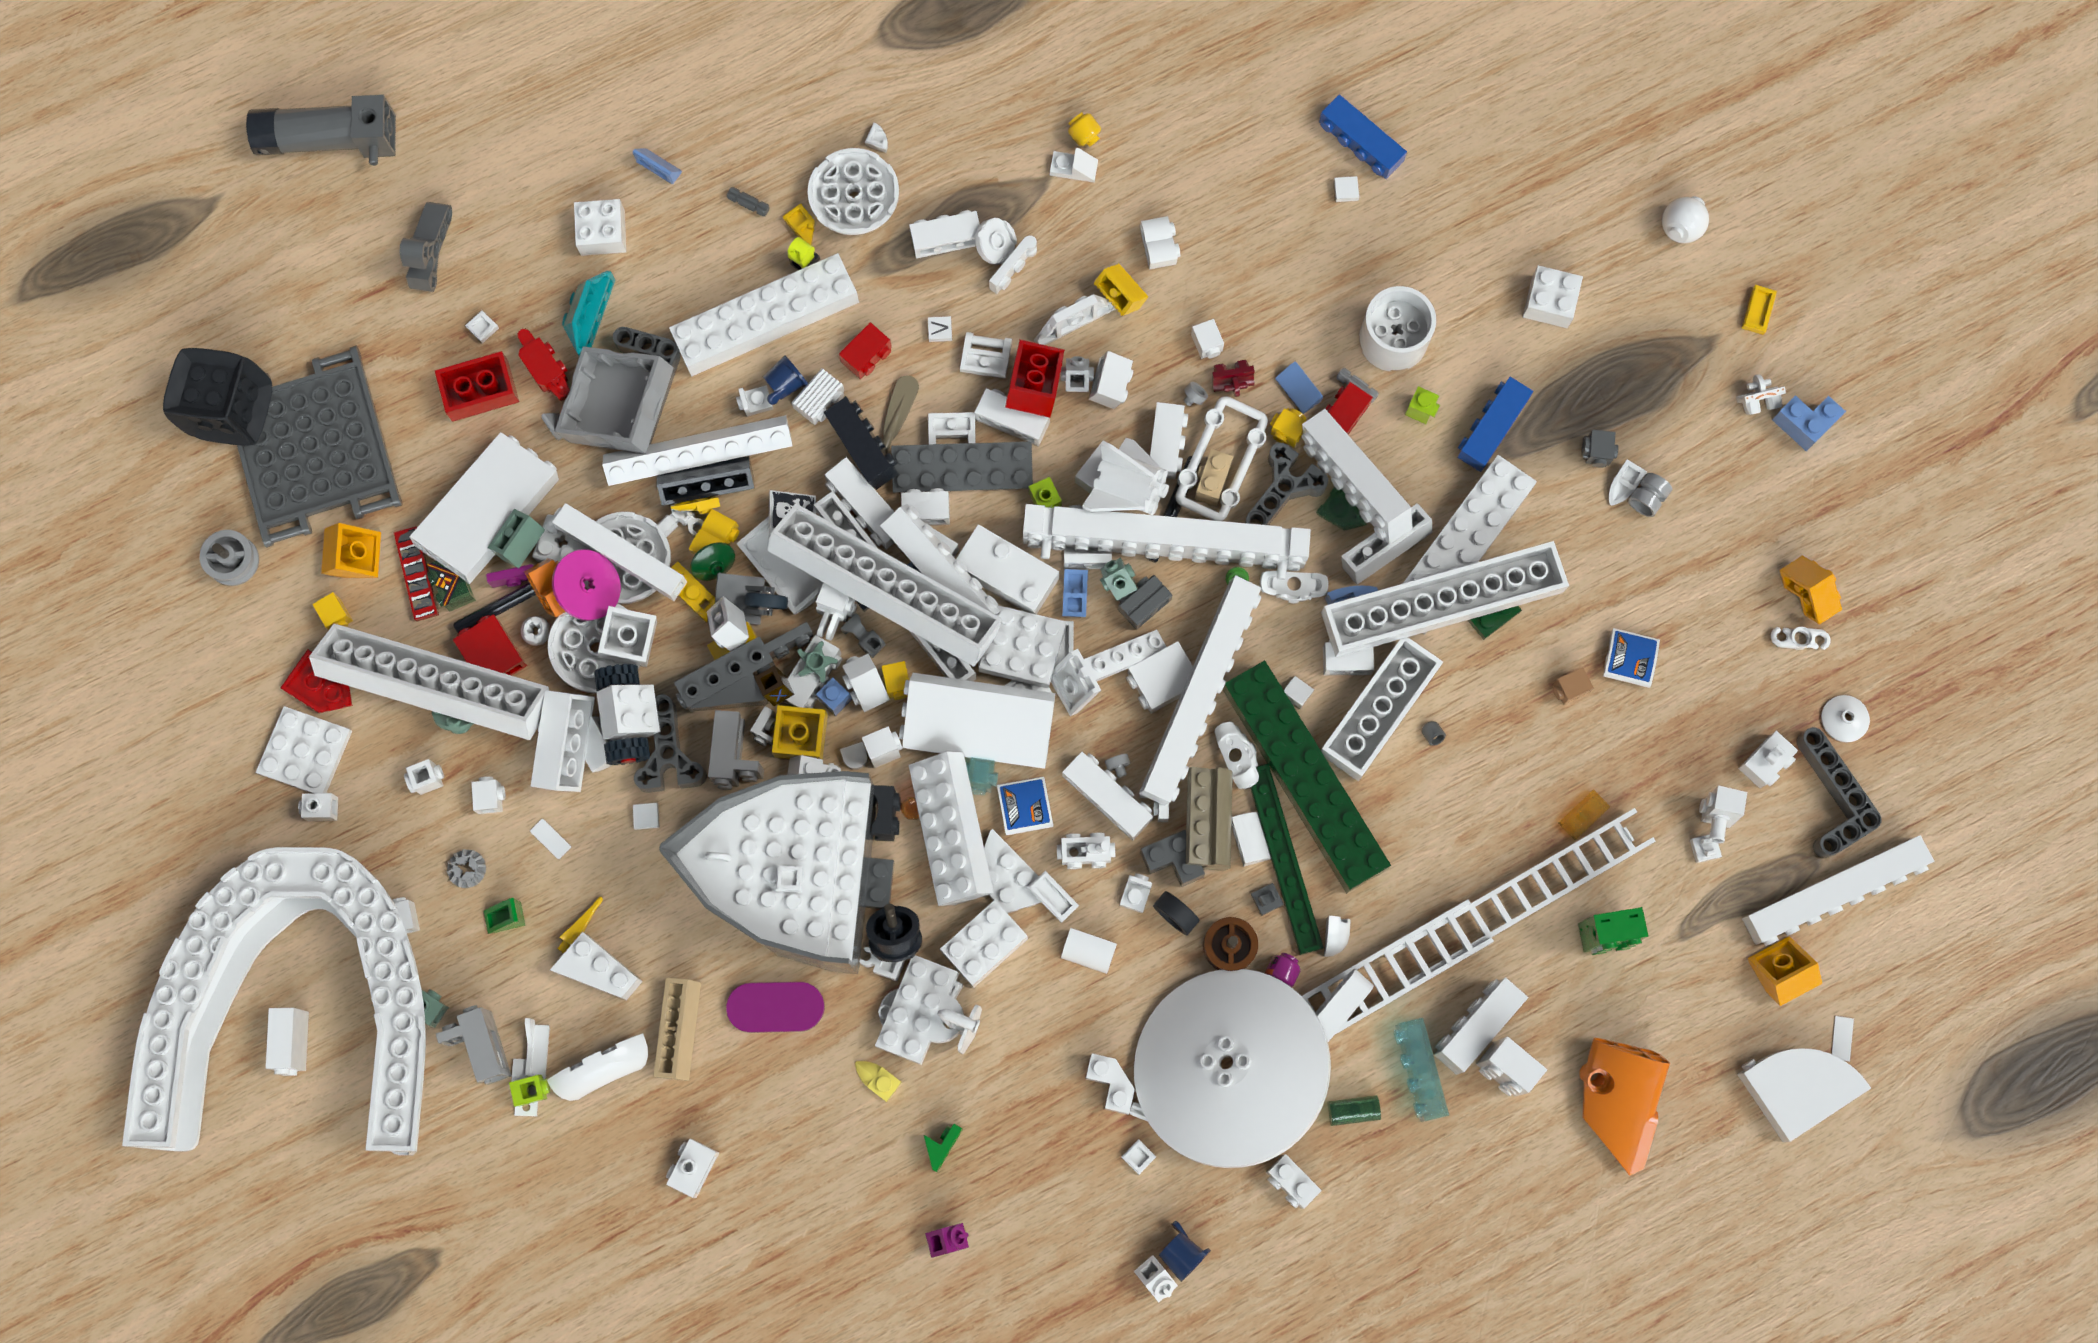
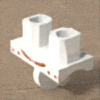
M1760 374L1754 375L1753 383L1747 384L1748 391L1755 390V392L1736 396L1737 403H1743L1746 415L1761 412L1759 403L1761 399H1765L1767 410L1782 407L1781 395L1786 394L1785 387L1765 389L1766 386L1771 385V380H1764Z

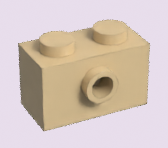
M1211 449L1205 467L1200 466L1197 479L1200 482L1195 500L1217 507L1232 465L1233 456Z

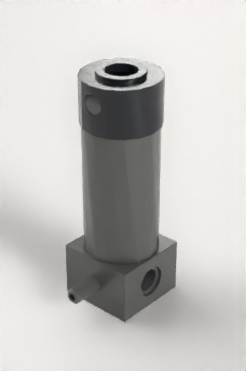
M384 94L352 96V105L289 109L265 108L251 109L247 113V138L250 149L256 156L359 149L364 158H369V164L372 166L378 164V157L396 156V114Z

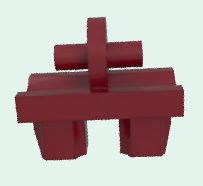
M1247 360L1237 361L1235 369L1227 370L1226 365L1223 363L1214 365V372H1212L1213 391H1233L1234 397H1239L1241 389H1247L1248 386L1255 385L1254 366H1249Z

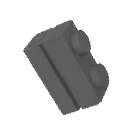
M1155 575L1150 578L1144 577L1137 583L1136 586L1138 588L1136 591L1119 599V612L1136 630L1172 600V593Z

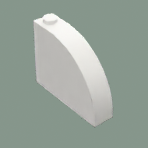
M1790 1049L1773 1053L1757 1062L1752 1059L1742 1065L1743 1071L1737 1074L1782 1142H1791L1871 1089L1863 1076L1847 1062L1830 1053L1814 1049Z

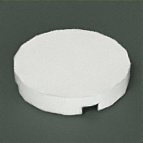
M999 218L983 221L975 234L977 251L982 259L989 264L998 265L1004 263L1012 254L1017 244L1014 229L1007 221H1002Z

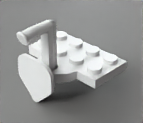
M915 955L910 960L875 1046L922 1065L931 1042L940 1044L950 1042L960 1034L962 1036L959 1041L958 1052L964 1054L976 1035L982 1008L979 1005H975L970 1016H964L963 1008L959 1002L950 996L959 975L958 971Z

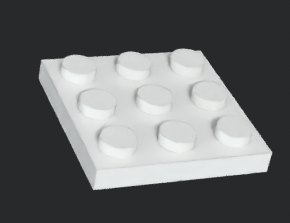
M998 605L1000 612L997 616L1002 618L996 637L982 656L979 672L1049 688L1067 622Z
M284 706L255 773L310 793H327L352 730Z

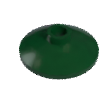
M717 542L709 544L694 555L690 564L691 572L699 580L717 579V573L726 574L735 562V552L726 543Z

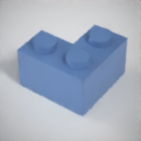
M1795 395L1772 421L1807 451L1846 411L1830 396L1812 411Z

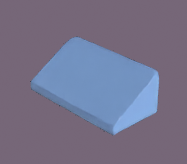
M646 148L633 150L637 163L670 184H674L682 173L680 169Z
M1296 361L1275 378L1302 414L1322 401V394Z

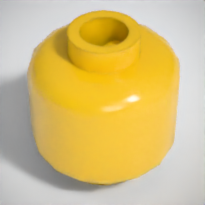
M1081 112L1068 123L1070 125L1068 133L1078 146L1082 147L1087 144L1091 147L1100 139L1098 134L1101 132V126L1090 113L1083 114Z

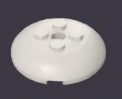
M860 148L839 150L825 157L826 160L813 170L808 183L809 204L816 218L827 228L846 235L865 234L882 226L893 214L899 198L897 176L890 164H887L878 154ZM852 192L859 193L855 198L849 196Z
M616 512L595 521L670 567L671 550L668 540L661 528L651 519L633 512ZM583 545L581 549L577 548V550H590ZM613 564L621 583L618 604L638 602L656 591ZM588 581L583 582V583L585 584V587H586L587 589H589V588H590V587L588 586L589 582H588Z
M618 603L615 606L616 608L626 609ZM565 612L559 615L550 630L548 654L551 664L558 676L571 687L588 693H597L594 671L609 665L615 666L616 664L622 665L627 663L599 658L598 652L594 653L590 650L593 643L601 641L606 616L597 620L585 621L572 617Z

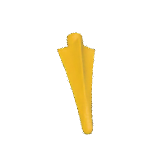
M598 897L592 906L559 937L562 939V943L557 948L560 952L564 954L579 935L585 931L595 911L602 903V897Z

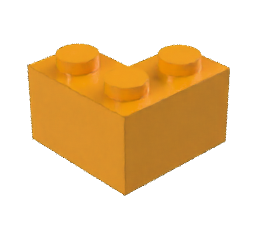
M1803 555L1780 569L1784 588L1800 598L1804 615L1820 625L1842 610L1841 596L1837 591L1836 577L1832 571L1822 568L1817 562L1811 561Z

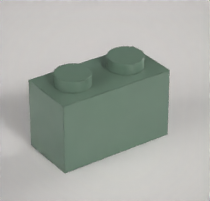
M514 509L488 548L503 561L520 568L545 529L529 515Z

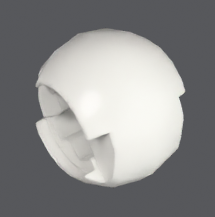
M538 616L529 617L521 626V636L529 645H542L548 640L551 628L546 619ZM534 627H537V628H538V633H539V634H537V635H534V634H533V632H534V631H533V628H534Z

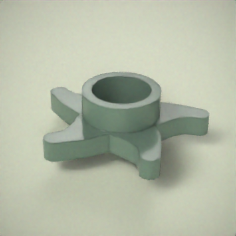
M820 641L811 653L798 649V654L806 663L804 669L798 673L800 677L814 672L820 677L821 683H824L826 678L825 668L830 664H838L837 659L824 656L822 651L823 641Z

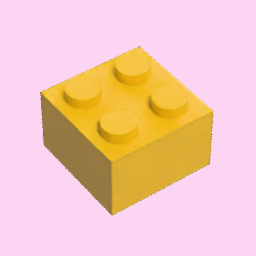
M777 705L772 746L774 757L790 759L803 755L823 760L828 719L826 710Z

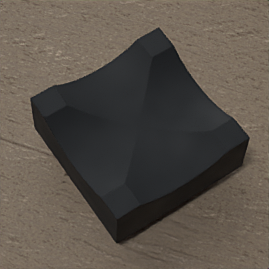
M874 785V795L878 802V814L875 822L872 824V835H875V841H894L895 835H899L900 821L896 817V811L901 809V797H899V793H896L894 786Z

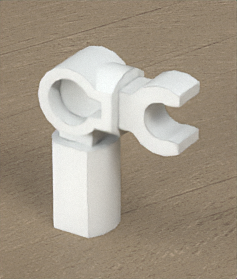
M672 509V513L666 515L657 524L666 537L678 527V522L683 526L687 525L690 534L695 537L697 533L693 530L694 526H702L704 521L694 518L695 514L692 511Z

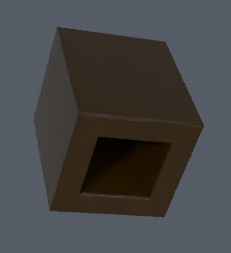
M775 665L754 677L762 696L773 706L795 695L786 675Z

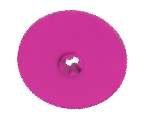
M592 550L573 551L564 556L554 569L552 576L554 596L561 608L572 617L585 621L597 620L607 615L608 606L615 607L621 593L620 578L613 564L600 553ZM585 581L589 582L588 586L590 588L587 590L584 588L585 584L583 582Z

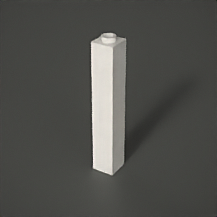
M565 503L562 508H558L555 512L552 523L556 529L588 549L605 556L611 563L669 599L675 601L686 585L687 581L683 575Z

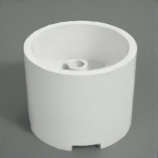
M1404 286L1387 288L1372 299L1359 333L1362 353L1372 365L1385 371L1402 370L1415 366L1422 359L1436 327V314L1429 299L1421 292Z

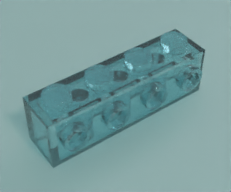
M1419 1018L1395 1025L1394 1036L1397 1045L1400 1044L1403 1053L1400 1054L1401 1063L1408 1072L1407 1085L1409 1092L1413 1093L1416 1103H1413L1416 1117H1420V1121L1424 1122L1449 1116L1424 1019Z

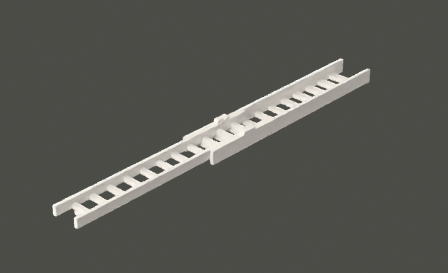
M1634 808L1473 903H1470L1469 900L1462 902L1304 994L1302 997L1313 1009L1308 998L1321 991L1326 1000L1331 994L1328 989L1329 986L1344 979L1353 969L1358 970L1364 967L1383 1001L1370 1009L1362 1001L1359 1005L1362 1013L1349 1021L1346 1020L1335 1033L1337 1034L1493 943V936L1656 841L1653 837L1637 847L1633 845V837L1626 827L1623 828L1620 822L1637 813ZM1614 827L1629 851L1617 859L1613 858L1600 837L1601 833ZM1591 839L1595 841L1608 864L1596 871H1593L1579 846ZM1570 851H1573L1588 875L1574 884L1558 858ZM1550 863L1554 865L1567 888L1555 895L1551 894L1538 873V870ZM1529 875H1532L1546 898L1545 901L1533 908L1517 882ZM1509 887L1512 888L1526 911L1514 919H1511L1497 896L1498 893ZM1488 899L1492 900L1505 921L1504 925L1490 932L1476 909V906ZM1467 911H1470L1484 934L1483 937L1473 943L1469 942L1455 919ZM1449 923L1463 946V949L1451 956L1435 930ZM1426 935L1429 936L1442 958V961L1428 968L1414 942ZM1406 947L1421 970L1420 974L1407 980L1393 957L1395 953ZM1382 955H1385L1404 989L1390 997L1369 964Z

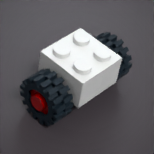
M616 664L615 666L609 665L596 669L594 677L596 691H598L597 699L603 739H617V741H609L604 744L606 764L625 765L650 759L648 739L646 737L660 732L654 685H640L638 666L636 664Z

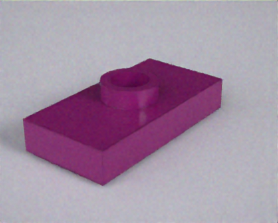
M533 564L487 573V582L492 588L505 585L508 587L519 586L521 582L528 581L524 571L533 567Z

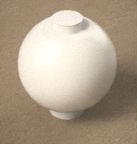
M1696 196L1681 197L1672 201L1666 207L1662 216L1664 232L1670 239L1678 243H1691L1698 240L1706 232L1709 225V214L1705 203Z

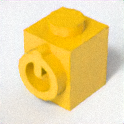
M1284 408L1281 414L1276 413L1270 422V425L1273 426L1271 435H1273L1277 442L1286 443L1295 448L1303 434L1302 424L1307 420L1305 415L1296 409Z

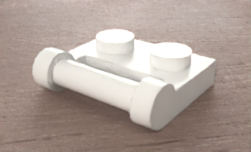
M966 332L960 372L1006 379L1012 338H1005L1003 340L975 336L974 333ZM973 344L1003 349V352L973 349L971 347Z
M975 412L928 413L929 444H936V438H968V443H976Z

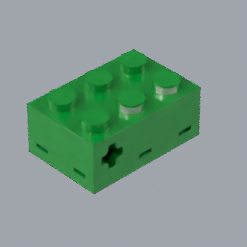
M1643 907L1597 914L1578 923L1583 951H1591L1592 955L1604 954L1612 949H1616V952L1629 950L1632 947H1636V945L1642 944V940L1649 937Z

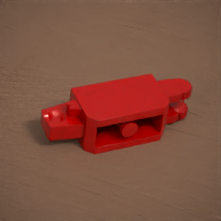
M520 329L517 337L523 347L519 350L518 356L542 392H552L560 401L565 400L570 392L567 384L569 380L564 374L568 370L561 360L556 361L552 355L555 354V351L548 341L543 343L540 337L535 339L528 329Z

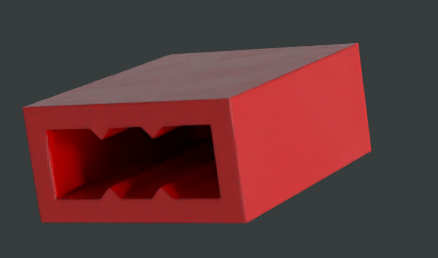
M494 614L482 617L477 622V625L461 630L457 637L453 639L467 663L511 676L527 666L500 620Z

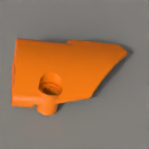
M1593 1038L1587 1058L1588 1062L1581 1067L1579 1072L1580 1079L1584 1082L1583 1119L1614 1155L1628 1175L1631 1176L1645 1168L1658 1124V1112L1656 1110L1670 1062L1652 1050L1606 1039ZM1594 1073H1598L1597 1077L1590 1081L1591 1076Z

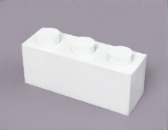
M966 210L958 215H941L934 220H918L914 224H909L916 258L975 247V234L980 226L977 211L971 212Z
M986 388L975 411V420L1024 441H1032V444L1039 447L1049 426L1050 418L1005 408L1007 399L1005 394L997 389L989 390Z
M1157 402L1150 457L1162 469L1168 471L1166 478L1175 479L1176 471L1181 472L1183 458H1179L1178 455L1179 449L1184 450L1185 436L1181 435L1182 427L1187 428L1188 414L1184 413V405Z
M817 635L813 637L805 652H813L818 643L823 641L822 651L824 656L837 659L838 664H830L825 668V682L821 683L820 677L814 672L803 677L798 675L806 664L800 658L788 677L795 695L783 701L792 707L813 708L817 701L816 694L829 682L830 678L828 675L832 669L836 670L842 661L840 649Z

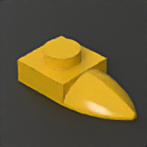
M712 496L680 502L670 506V508L678 511L695 510L699 511V514H707L713 508L720 507L718 497Z

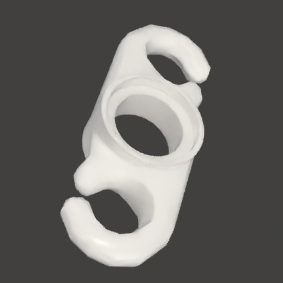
M1780 627L1774 628L1771 632L1772 643L1780 648L1803 650L1805 648L1817 649L1819 645L1815 642V637L1819 635L1824 638V643L1820 646L1822 650H1825L1830 645V636L1822 629L1797 627L1796 629L1783 628L1782 631L1786 634L1784 641L1777 639V634L1781 631ZM1797 632H1801L1806 636L1807 641L1805 644H1798L1795 641L1794 637Z

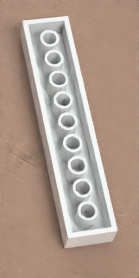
M797 503L771 532L767 551L973 667L997 635L1002 618Z
M1552 541L1326 605L1321 614L1335 657H1339L1561 594L1569 587L1555 543Z
M338 624L332 625L309 656L315 676L527 740L532 738L538 728L545 690L549 691L548 686Z

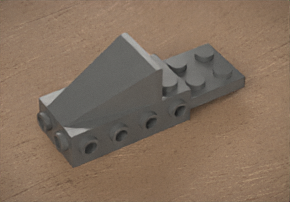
M805 622L766 644L763 643L760 636L675 681L674 683L679 693L675 694L684 709L688 708L691 712L767 705L768 701L762 696L754 677L775 665L772 660L774 657L781 659L790 653L789 649L795 646L801 648L811 642L810 638L813 637L812 630L808 623Z

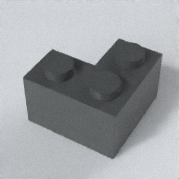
M1186 829L1141 848L1140 854L1149 874L1172 865L1181 887L1200 880L1205 876L1202 866L1186 864Z

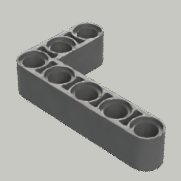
M619 327L613 333V341L621 353L660 356L673 367V372L651 436L650 445L680 362V351L676 343L671 339L628 327ZM625 337H629V338H630V340H629L627 343H625V344H621V343H620V341H621L623 338H625ZM647 343L652 344L649 349H642L643 345ZM669 349L674 350L673 354L664 356L665 351Z
M1812 727L1797 737V746L1848 819L1814 841V853L1820 858H1829L1877 829L1882 822V818L1825 734L1820 729ZM1807 735L1814 738V745L1807 742ZM1821 755L1828 758V765H1824L1821 762ZM1835 775L1842 778V786L1835 782ZM1849 795L1856 799V806L1849 802ZM1863 816H1867L1870 819V827L1864 824ZM1844 828L1848 829L1851 832L1850 839L1844 836ZM1824 840L1831 844V852L1824 848Z

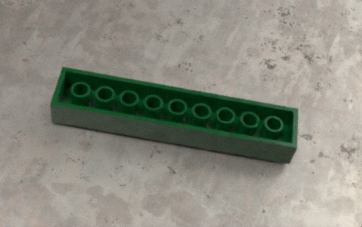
M1264 660L1227 681L1222 689L1265 761L1269 763L1271 771L1346 894L1391 867L1390 862L1267 662Z

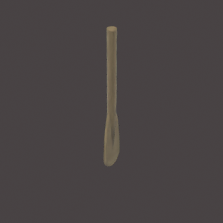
M902 376L896 382L884 425L882 441L886 445L883 448L886 454L892 441L902 428L917 396L919 384L912 376Z

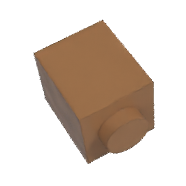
M1583 667L1558 678L1553 683L1554 695L1558 700L1562 701L1563 705L1590 693L1594 689Z

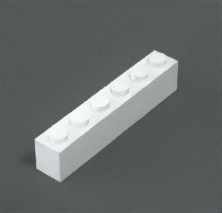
M908 504L899 507L880 525L923 575L995 615L1000 612L996 600L986 595L982 590L981 583L976 578H972L966 572V566L951 555L949 546L938 540L934 529L930 525L924 524L919 518V512L914 507Z

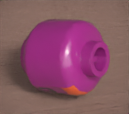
M1281 953V955H1274L1265 974L1281 980L1292 988L1301 972V968L1298 965L1299 961L1295 957L1287 953Z

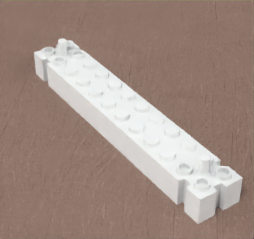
M1026 504L1023 544H1028L1030 548H1041L1040 557L1043 559L1050 558L1051 549L1065 550V547L1075 548V551L1082 553L1088 552L1091 549L1098 550L1100 554L1120 552L1121 555L1127 557L1142 554L1150 559L1165 556L1173 561H1181L1182 558L1192 559L1196 563H1204L1206 560L1215 561L1219 565H1228L1229 562L1239 563V566L1252 567L1255 564L1262 565L1265 569H1275L1277 565V579L1285 580L1287 570L1299 571L1304 569L1309 557L1311 529L1293 527L1285 529L1281 526L1112 511L1091 512L1078 508L1055 506L1054 508H1047L1044 505Z

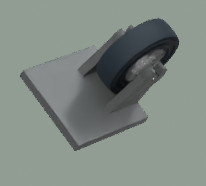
M717 573L714 604L724 596L744 612L745 621L750 624L760 625L761 615L772 616L773 609H787L788 597L774 595L775 587L764 586L765 578Z

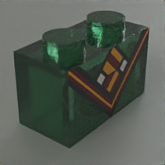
M438 561L427 564L430 570L427 576L431 585H436L439 593L435 594L441 607L444 606L451 612L476 601L470 585L464 579Z

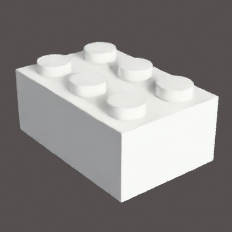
M994 900L941 947L940 950L974 988L1028 940V936Z
M1509 1037L1495 1041L1476 1064L1481 1068L1479 1072L1489 1080L1492 1078L1500 1084L1498 1088L1508 1096H1519L1529 1093L1547 1071L1543 1065Z

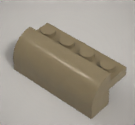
M1190 767L1188 770L1187 865L1202 866L1205 870L1225 871L1231 868L1233 772L1229 769Z

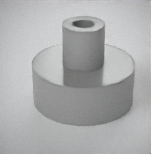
M1190 382L1184 389L1187 395L1184 402L1188 406H1191L1193 403L1202 405L1208 398L1206 391L1196 382Z
M1121 754L1105 761L1107 770H1115L1118 778L1127 775L1124 767L1131 764L1128 754Z

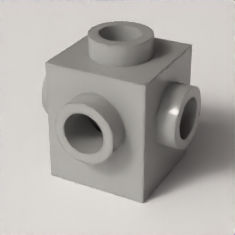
M1080 356L1066 358V367H1061V381H1066V392H1089V381H1094V367H1089V359H1084Z

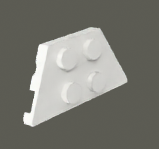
M1094 294L1089 297L1083 296L1077 299L1075 304L1069 307L1063 306L1056 310L1036 336L1034 342L1047 345L1115 310V306H1112V302H1109V299Z
M992 829L984 847L993 888V894L989 896L996 900L1007 914L1041 903L1028 889L1039 876Z

